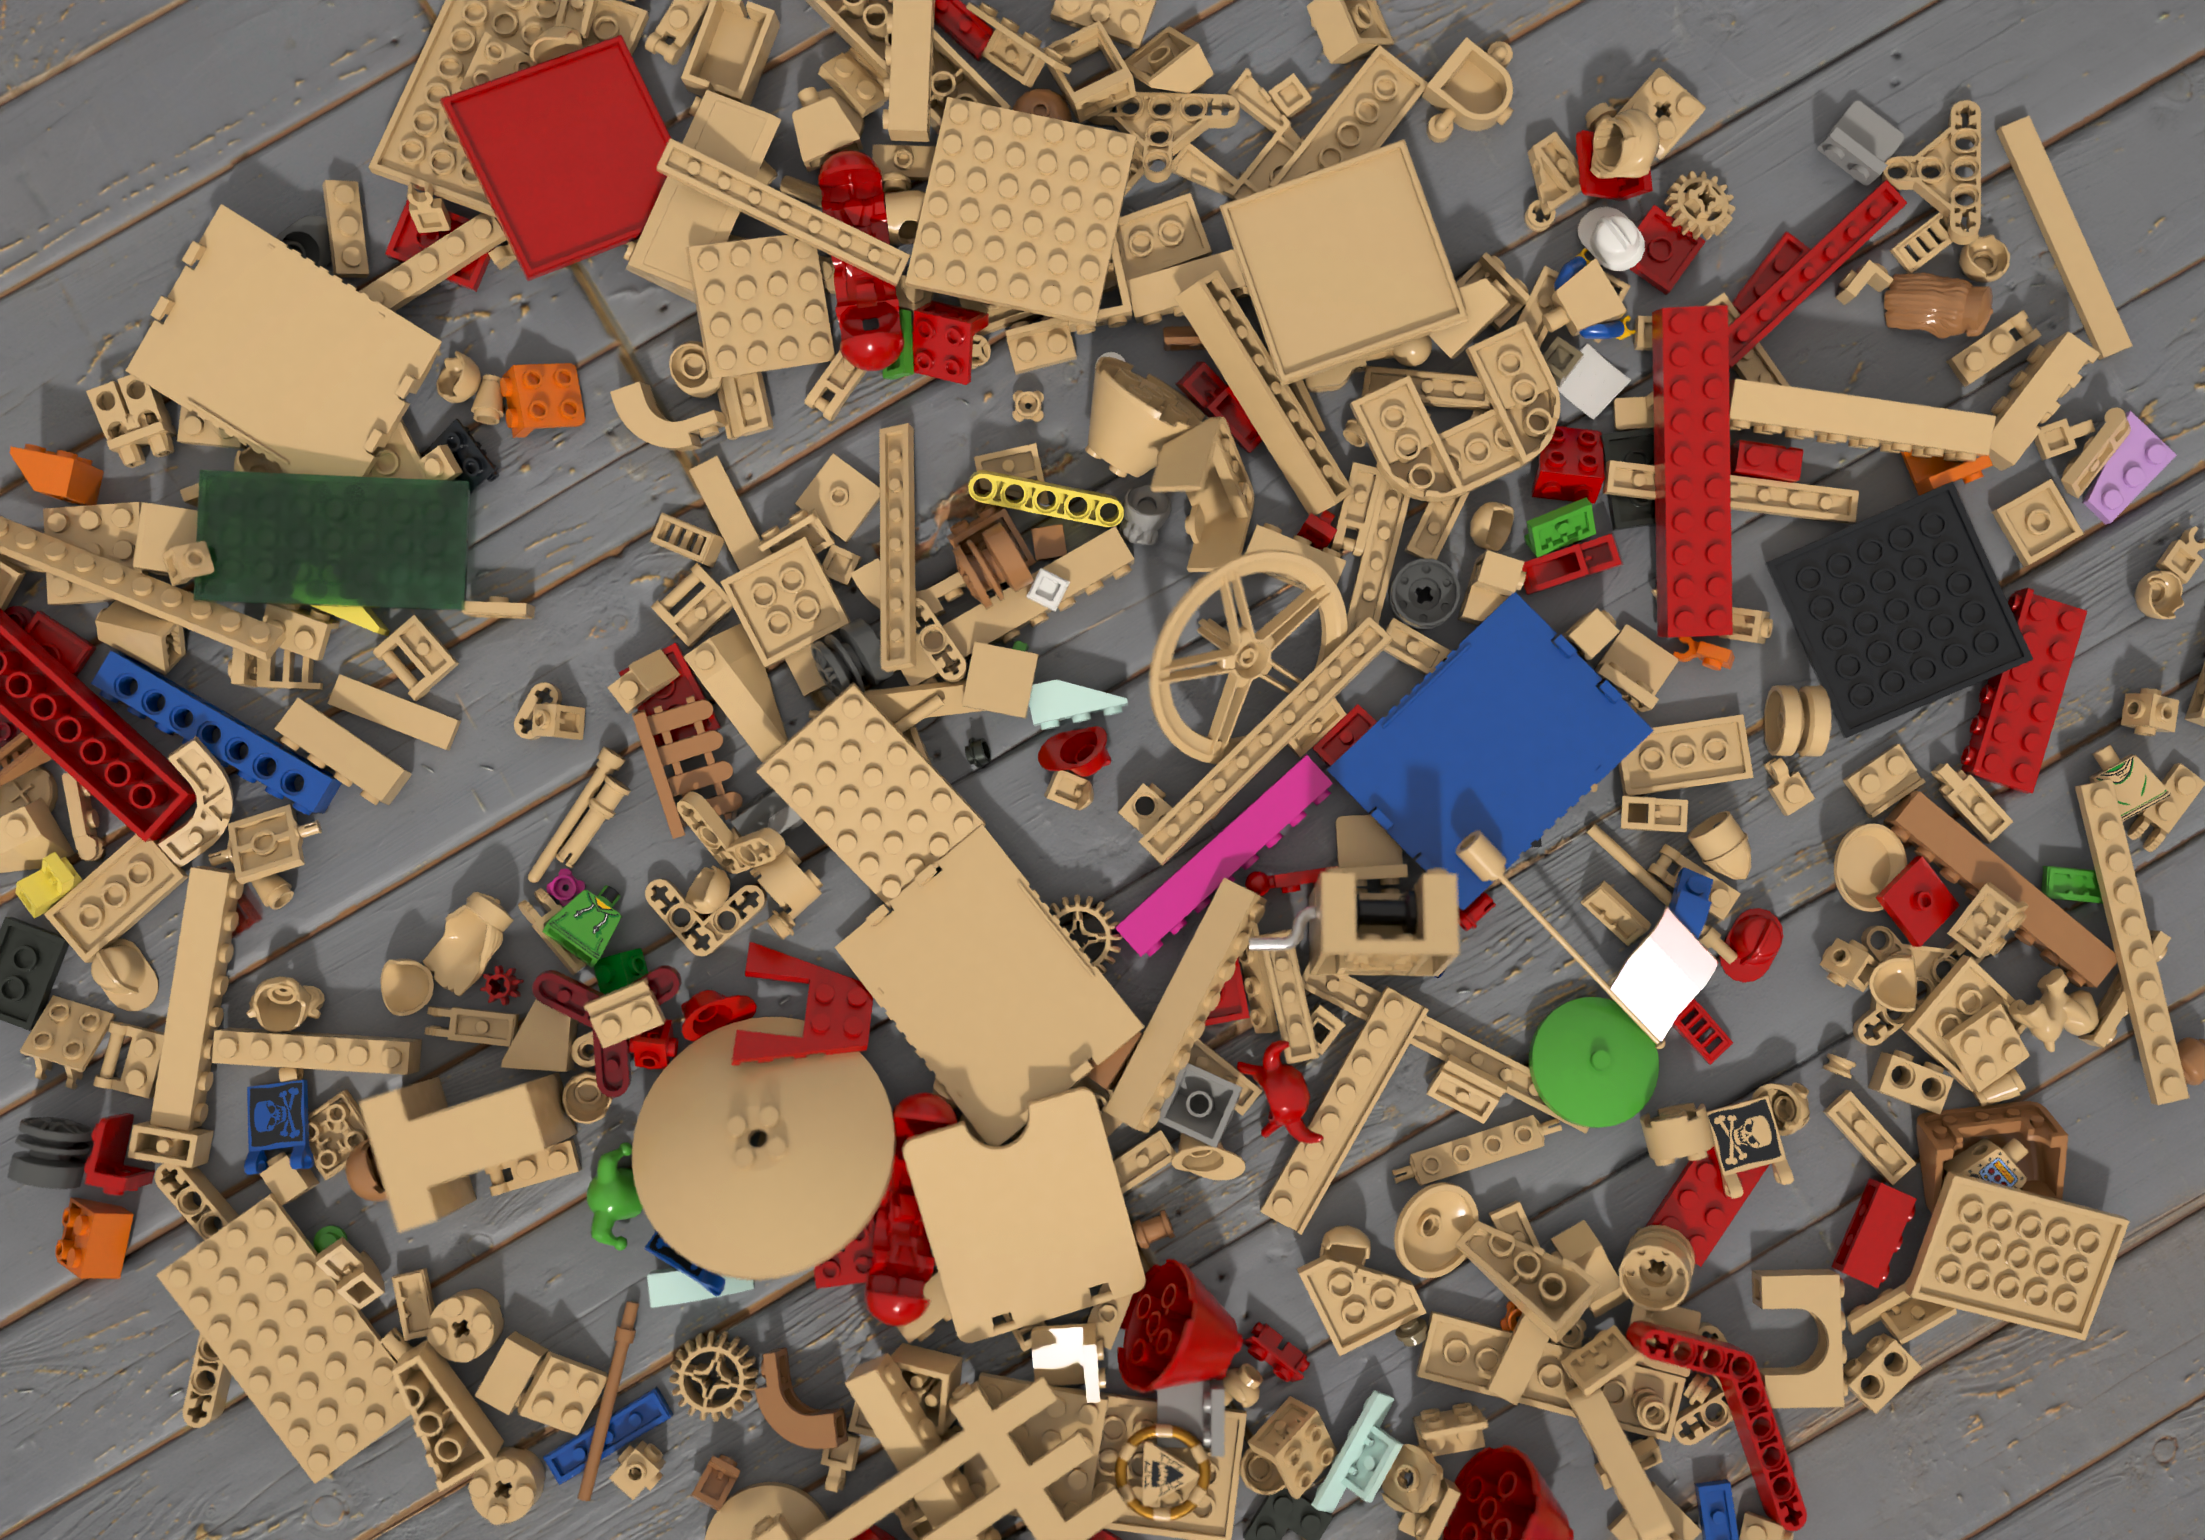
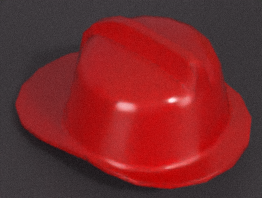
M1099 726L1058 733L1041 746L1038 752V762L1042 768L1049 771L1070 770L1081 777L1091 776L1102 767L1111 764V757L1106 747L1107 733L1104 728Z
M1761 908L1748 909L1739 915L1724 941L1738 954V957L1729 964L1720 956V964L1729 977L1740 982H1753L1766 973L1776 957L1783 940V929L1778 918L1770 911Z
M714 990L701 991L681 1005L685 1018L682 1025V1034L685 1039L696 1041L720 1027L751 1019L756 1013L757 1006L754 1000L748 996L735 995L726 997Z

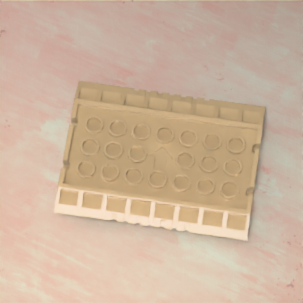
M221 204L199 243L192 241L182 259L183 262L190 266L196 260H199V263L195 269L186 265L168 297L161 295L150 314L157 320L153 321L125 371L190 412L195 411L197 416L203 420L208 419L211 421V425L218 429H224V433L232 438L235 436L243 445L251 446V450L259 455L261 453L264 454L265 458L272 463L277 462L280 464V468L345 508L365 482L379 458L371 453L377 447L385 448L410 403L400 399V397L405 399L409 392L413 394L418 392L432 367L442 341L375 300L373 302L367 294L357 292V288L348 283L346 285L342 282L343 279L336 275H330L327 269L322 266L317 267L311 259L301 257L302 254L295 249L290 250L287 248V244ZM165 314L168 315L164 323L158 321L161 320L165 316Z
M982 824L937 861V864L942 869L937 875L935 874L938 871L930 864L914 877L915 881L901 891L896 898L888 902L894 909L889 915H887L889 910L882 904L866 917L867 921L834 948L879 1006L885 1008L887 1011L886 1015L890 1020L896 1022V1028L900 1033L903 1032L906 1035L905 1039L910 1046L913 1045L916 1048L915 1052L926 1061L925 1065L928 1069L934 1071L936 1074L935 1078L940 1084H944L946 1087L945 1091L987 1145L997 1147L1001 1146L1027 1125L1029 1118L1028 1102L1070 1090L1093 1069L1092 1065L1088 1062L1091 1058L1097 1065H1100L1141 1031L1144 1025L1096 966H1092L1090 963L1091 959L1086 953L1083 954L1080 951L1081 947L1075 940L1072 941L1069 937L1071 934L1065 927L1062 928L1060 926L1059 919L1055 914L1052 916L1049 912L1051 909L1045 902L1042 903L1040 901L1039 894L1035 889L1032 891L1029 887L1030 883Z

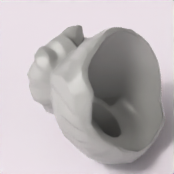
M1151 485L1131 488L1124 498L1122 506L1124 509V519L1119 524L1118 532L1131 543L1142 545L1155 544L1158 539V529L1163 526L1171 512L1170 499L1164 492H1152Z

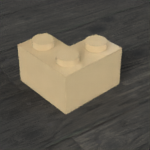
M1489 550L1480 555L1475 560L1457 620L1479 626L1516 590L1520 591L1526 577V572L1522 571L1524 561Z
M902 1343L891 1355V1358L899 1366L902 1376L911 1391L916 1394L927 1418L933 1422L936 1433L944 1435L956 1419L950 1409L949 1399L953 1397L952 1392L961 1384L963 1357Z

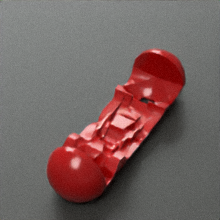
M844 150L830 156L823 163L818 176V185L822 192V212L890 245L885 196L882 188V172L879 166L869 155L855 150ZM831 255L835 268L834 285L837 299L835 310L841 330L840 352L851 365L865 371L883 370L897 361L904 347L896 288L894 285ZM878 318V329H863L864 319Z
M926 1092L905 1097L895 1106L892 1112L896 1131L895 1162L887 1191L877 1210L871 1248L873 1257H870L869 1260L872 1264L868 1268L864 1290V1299L869 1312L879 1321L891 1326H903L917 1321L926 1312L931 1300L924 1297L923 1289L932 1275L935 1257L930 1253V1242L904 1159L903 1145L905 1140L910 1137L957 1124V1117L947 1101L936 1094Z

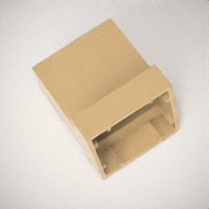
M556 1072L448 1107L439 1077L360 1101L359 1105L398 1233L437 1221L477 1200L469 1174L545 1150L577 1134L575 1122L566 1115L562 1103L564 1086L560 1073Z

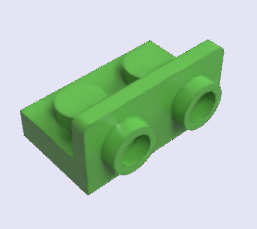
M1585 497L1528 520L1529 534H1526L1524 539L1525 543L1538 558L1595 535L1596 529L1592 504Z

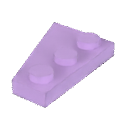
M2131 411L2125 413L2131 426V432L2093 479L2083 501V504L2105 525L2112 523L2177 456Z

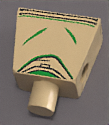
M2111 744L2092 754L2102 770L2089 776L2091 783L2105 779L2113 780L2122 821L2172 796L2165 785L2135 754H2130L2120 759Z

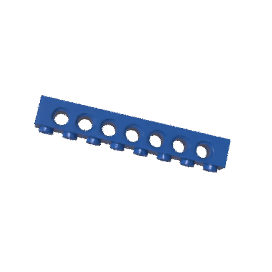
M110 650L91 682L92 685L101 689L99 695L114 703H118L120 700L129 706L127 708L128 712L141 719L151 718L156 721L154 726L166 734L173 735L175 732L184 738L183 744L197 736L222 766L228 767L230 764L239 770L237 775L251 783H256V781L263 783L267 786L265 789L267 793L279 799H283L284 796L294 802L293 808L306 815L325 813L342 784L333 777L334 774L321 769L298 753L124 653ZM134 680H136L138 683L137 691L132 695L130 692V685ZM164 696L165 706L162 710H159L157 707L158 699ZM191 711L193 715V721L191 725L187 727L185 724V716L188 712ZM218 727L221 737L215 743L212 739V733ZM246 743L249 751L248 755L242 759L239 750ZM273 759L276 762V770L272 775H269L267 764ZM301 775L304 779V786L300 791H297L294 781L297 776Z

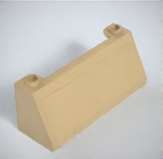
M706 90L703 98L696 96L688 113L694 116L682 144L755 179L781 119L709 90ZM667 176L638 242L631 241L623 257V259L629 261L626 270L695 303L686 248L727 242L740 211Z

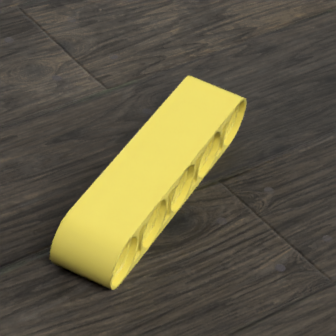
M986 470L974 472L968 481L970 496L975 501L1103 527L1118 525L1124 516V509L1120 501L1108 494ZM980 478L988 479L992 484L991 490L986 494L977 493L973 487L976 480ZM1012 484H1017L1023 488V495L1018 500H1010L1005 495L1006 489ZM1042 491H1050L1055 495V500L1050 506L1044 507L1037 502V497ZM1072 498H1083L1086 501L1085 509L1079 513L1072 512L1068 508ZM1107 503L1117 506L1116 515L1110 519H1105L1100 515L1101 507Z

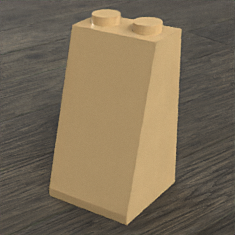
M142 502L133 567L169 577L162 554L171 547L205 541L215 570L211 574L192 578L193 580L274 589L275 582L280 577L279 551L282 550L285 543V535L282 531L283 526L271 521Z

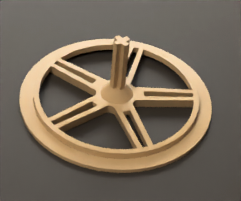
M1254 551L1237 556L1214 568L1195 583L1180 599L1166 620L1159 635L1151 661L1149 677L1151 705L1155 718L1165 736L1179 750L1202 762L1218 764L1247 736L1230 738L1254 679L1260 677L1287 694H1290L1293 689L1267 675L1272 667L1298 685L1303 681L1271 659V653L1317 608L1321 618L1322 637L1315 668L1348 637L1347 614L1341 593L1330 575L1322 567L1300 554L1289 551ZM1258 572H1278L1298 579L1307 587L1304 592L1265 626L1254 633L1240 577ZM1229 582H1231L1240 619L1242 622V627L1240 628L1238 627ZM1220 588L1229 631L1210 618L1207 621L1202 618L1198 622L1200 627L1197 629L1201 636L1220 650L1172 660L1178 638L1186 623L1196 609L1212 593ZM1215 661H1217V665L1204 666V667H1198V668H1192V669H1186V670H1180V671L1170 672V671H1172V670H1177V669H1182V668H1187V667H1191V666H1196V665H1201V664H1205V663H1210V662H1215ZM1228 673L1208 736L1193 731L1177 713L1171 696L1170 683Z

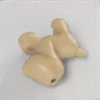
M2054 969L2039 980L2037 987L2042 993L2040 1000H2035L2033 1005H2027L2022 999L2016 1000L2009 1008V1013L2013 1019L2029 1028L2030 1032L2043 1042L2046 1050L2049 1052L2055 1051V1041L2061 1035L2063 1028L2073 1035L2081 1036L2096 1029L2099 1023L2098 1010L2090 992L2078 990L2069 995L2066 994L2064 988L2068 985L2069 979L2062 969Z

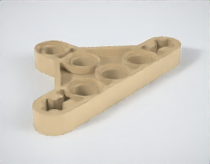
M1136 92V96L1116 105L1117 113L1112 112V107L1088 120L1097 125H1115L1122 133L1136 135V147L1143 153L1144 175L1149 181L1159 183L1167 180L1171 175L1173 156L1208 128L1225 129L1236 125L1240 118V107L1235 97L1226 94ZM1129 103L1139 106V110L1134 114H1126L1122 111V108ZM1160 104L1168 105L1171 108L1169 113L1165 115H1157L1153 110ZM1191 105H1197L1202 108V112L1197 116H1189L1185 110ZM1208 107H1212V116H1208ZM1223 108H1229L1228 115H1222ZM1157 132H1164L1168 135V139L1163 143H1155L1151 140V137ZM1154 160H1161L1166 164V167L1158 172L1150 170L1148 166Z
M1963 100L1957 102L1952 107L1946 131L1916 156H1897L1887 160L1885 164L1888 166L1881 176L1882 182L1888 180L1896 190L1915 191L1948 218V236L1952 242L1959 245L1972 243L1977 238L1981 225V110L1977 103ZM1960 114H1967V118H1969L1967 128H1961L1962 116ZM1960 139H1968L1973 143V147L1968 150H1962L1955 143ZM1963 166L1968 167L1973 171V175L1963 178L1958 176L1955 170ZM1927 167H1933L1940 174L1935 178H1927L1921 171ZM1892 168H1901L1906 172V175L1903 178L1895 179L1890 177L1888 171ZM1962 194L1969 195L1973 199V203L1963 206L1958 204L1955 198ZM1967 216L1966 227L1969 231L1962 232L1960 223L1962 217Z
M1870 926L1866 928L1862 933L1861 943L1868 949L1867 953L1878 963L1893 955H1913L1916 965L1917 982L1921 981L1926 985L1927 993L1924 998L1916 1000L1914 1011L1902 1012L1901 1016L1896 1020L1889 1018L1887 1008L1880 1005L1871 994L1870 1009L1854 1023L1853 1035L1855 1039L1862 1044L1876 1046L1901 1028L1942 981L1936 973L1937 965L1942 961H1946L1952 969L1958 960L1950 955L1960 956L1966 951V948L1956 940L1952 941L1945 948L1913 947L1912 945L1902 944L1887 927ZM1876 931H1881L1886 937V943L1881 949H1875L1871 945V935ZM1974 954L1973 956H1968L1971 957L1977 964H1979L1984 959V957L1978 958ZM1881 1020L1888 1024V1027L1882 1024L1873 1029L1874 1037L1864 1036L1867 1031L1865 1028L1866 1024L1874 1026Z

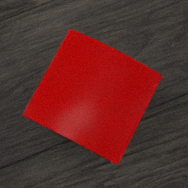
M1357 704L1312 749L1330 767L1377 721Z

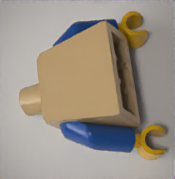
M1584 248L1575 258L1563 265L1554 282L1555 292L1551 297L1555 309L1543 315L1542 320L1551 333L1566 325L1572 336L1581 334L1585 339L1617 338L1623 340L1636 333L1635 329L1631 331L1626 327V322L1630 321L1631 317L1626 316L1621 319L1627 312L1625 306L1597 259L1592 261L1586 259L1585 254L1588 252V249Z

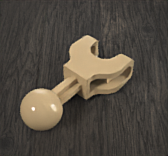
M1427 335L1310 376L1305 379L1304 384L1307 390L1312 393L1339 390L1354 373L1365 371L1366 361L1395 358L1404 366H1418L1430 356L1432 350L1431 337Z

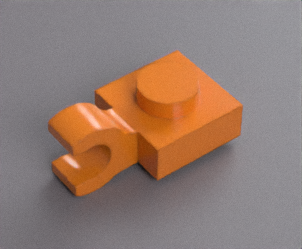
M1679 637L1680 643L1689 645V650L1686 653L1674 651L1673 655L1678 658V661L1688 662L1693 658H1699V660L1703 661L1702 665L1707 668L1720 671L1721 667L1731 670L1735 659L1732 650L1703 641L1697 642L1690 637Z

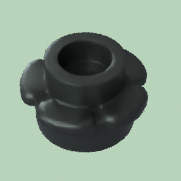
M973 737L970 738L969 746L965 747L966 758L969 764H975L977 768H981L984 764L991 762L990 748L984 738L977 740Z

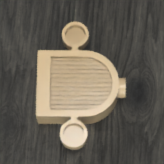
M1466 37L1426 85L1422 97L1443 113L1434 115L1427 125L1426 132L1432 141L1437 143L1446 141L1453 131V122L1466 130L1482 131L1491 128L1497 123L1503 126L1514 112L1508 106L1513 95V84L1505 68L1509 65L1513 52L1507 43L1502 41L1495 42L1486 53Z

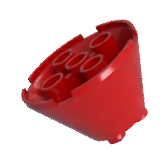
M1166 1259V1264L1162 1266L1155 1264L1145 1274L1146 1283L1143 1289L1133 1294L1120 1329L1125 1330L1123 1348L1117 1347L1118 1367L1123 1381L1129 1388L1139 1392H1150L1212 1379L1221 1381L1226 1376L1227 1368L1232 1361L1234 1353L1240 1351L1243 1343V1337L1237 1331L1234 1318L1184 1263L1173 1259Z
M1503 1445L1495 1449L1487 1447L1473 1456L1457 1475L1454 1483L1461 1494L1447 1521V1527L1445 1526L1442 1531L1443 1540H1573L1574 1531L1569 1527L1565 1511L1530 1458L1519 1449L1509 1445Z

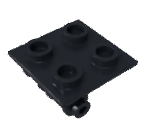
M455 419L421 455L423 458L437 446L448 445L463 473L440 489L455 509L486 479L488 482H491L499 476L497 465H493L489 458L486 457L487 452L485 449H480L481 444L475 441L469 433L470 429L464 427L459 419Z

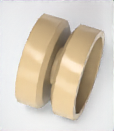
M1790 685L1772 686L1768 693L1764 710V737L1768 752L1772 756H1792L1795 751L1803 757L1822 756L1826 751L1831 731V706L1827 691L1822 686H1803L1799 692L1794 686Z

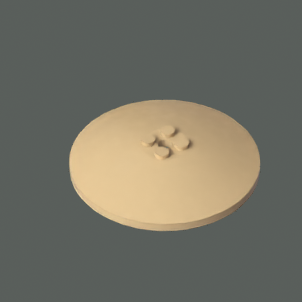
M786 1017L751 1018L728 1024L702 1036L687 1046L662 1071L652 1085L639 1113L633 1138L632 1168L634 1183L645 1214L665 1242L681 1256L710 1272L743 1280H768L795 1275L811 1269L833 1257L859 1235L877 1211L887 1191L896 1153V1131L893 1121V1110L880 1078L859 1051L831 1055L817 1053L808 1054L805 1058L794 1059V1056L774 1058L770 1062L758 1063V1060L740 1062V1065L736 1066L732 1065L736 1030L802 1037L804 1029L803 1020ZM756 1132H766L767 1142L762 1147H752L750 1143L751 1137Z

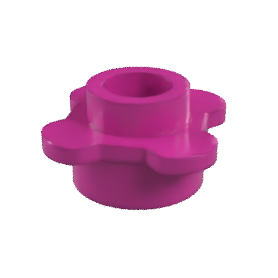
M567 868L561 869L558 873L559 876L548 883L546 887L547 893L560 900V904L563 907L586 888L585 883L572 876V871ZM564 885L569 886V889L567 891L563 889Z

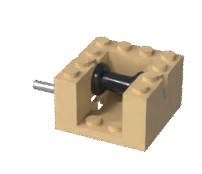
M1341 867L1327 868L1326 872H1321L1308 899V907L1299 911L1294 918L1291 933L1283 938L1249 937V950L1283 951L1292 949L1303 939L1305 927L1309 921L1310 975L1439 976L1459 955L1457 874H1447L1446 869H1429L1427 874L1423 873L1414 888L1407 890L1404 894H1400V890L1394 888L1382 889L1381 893H1368V889L1355 888V873H1346V868Z

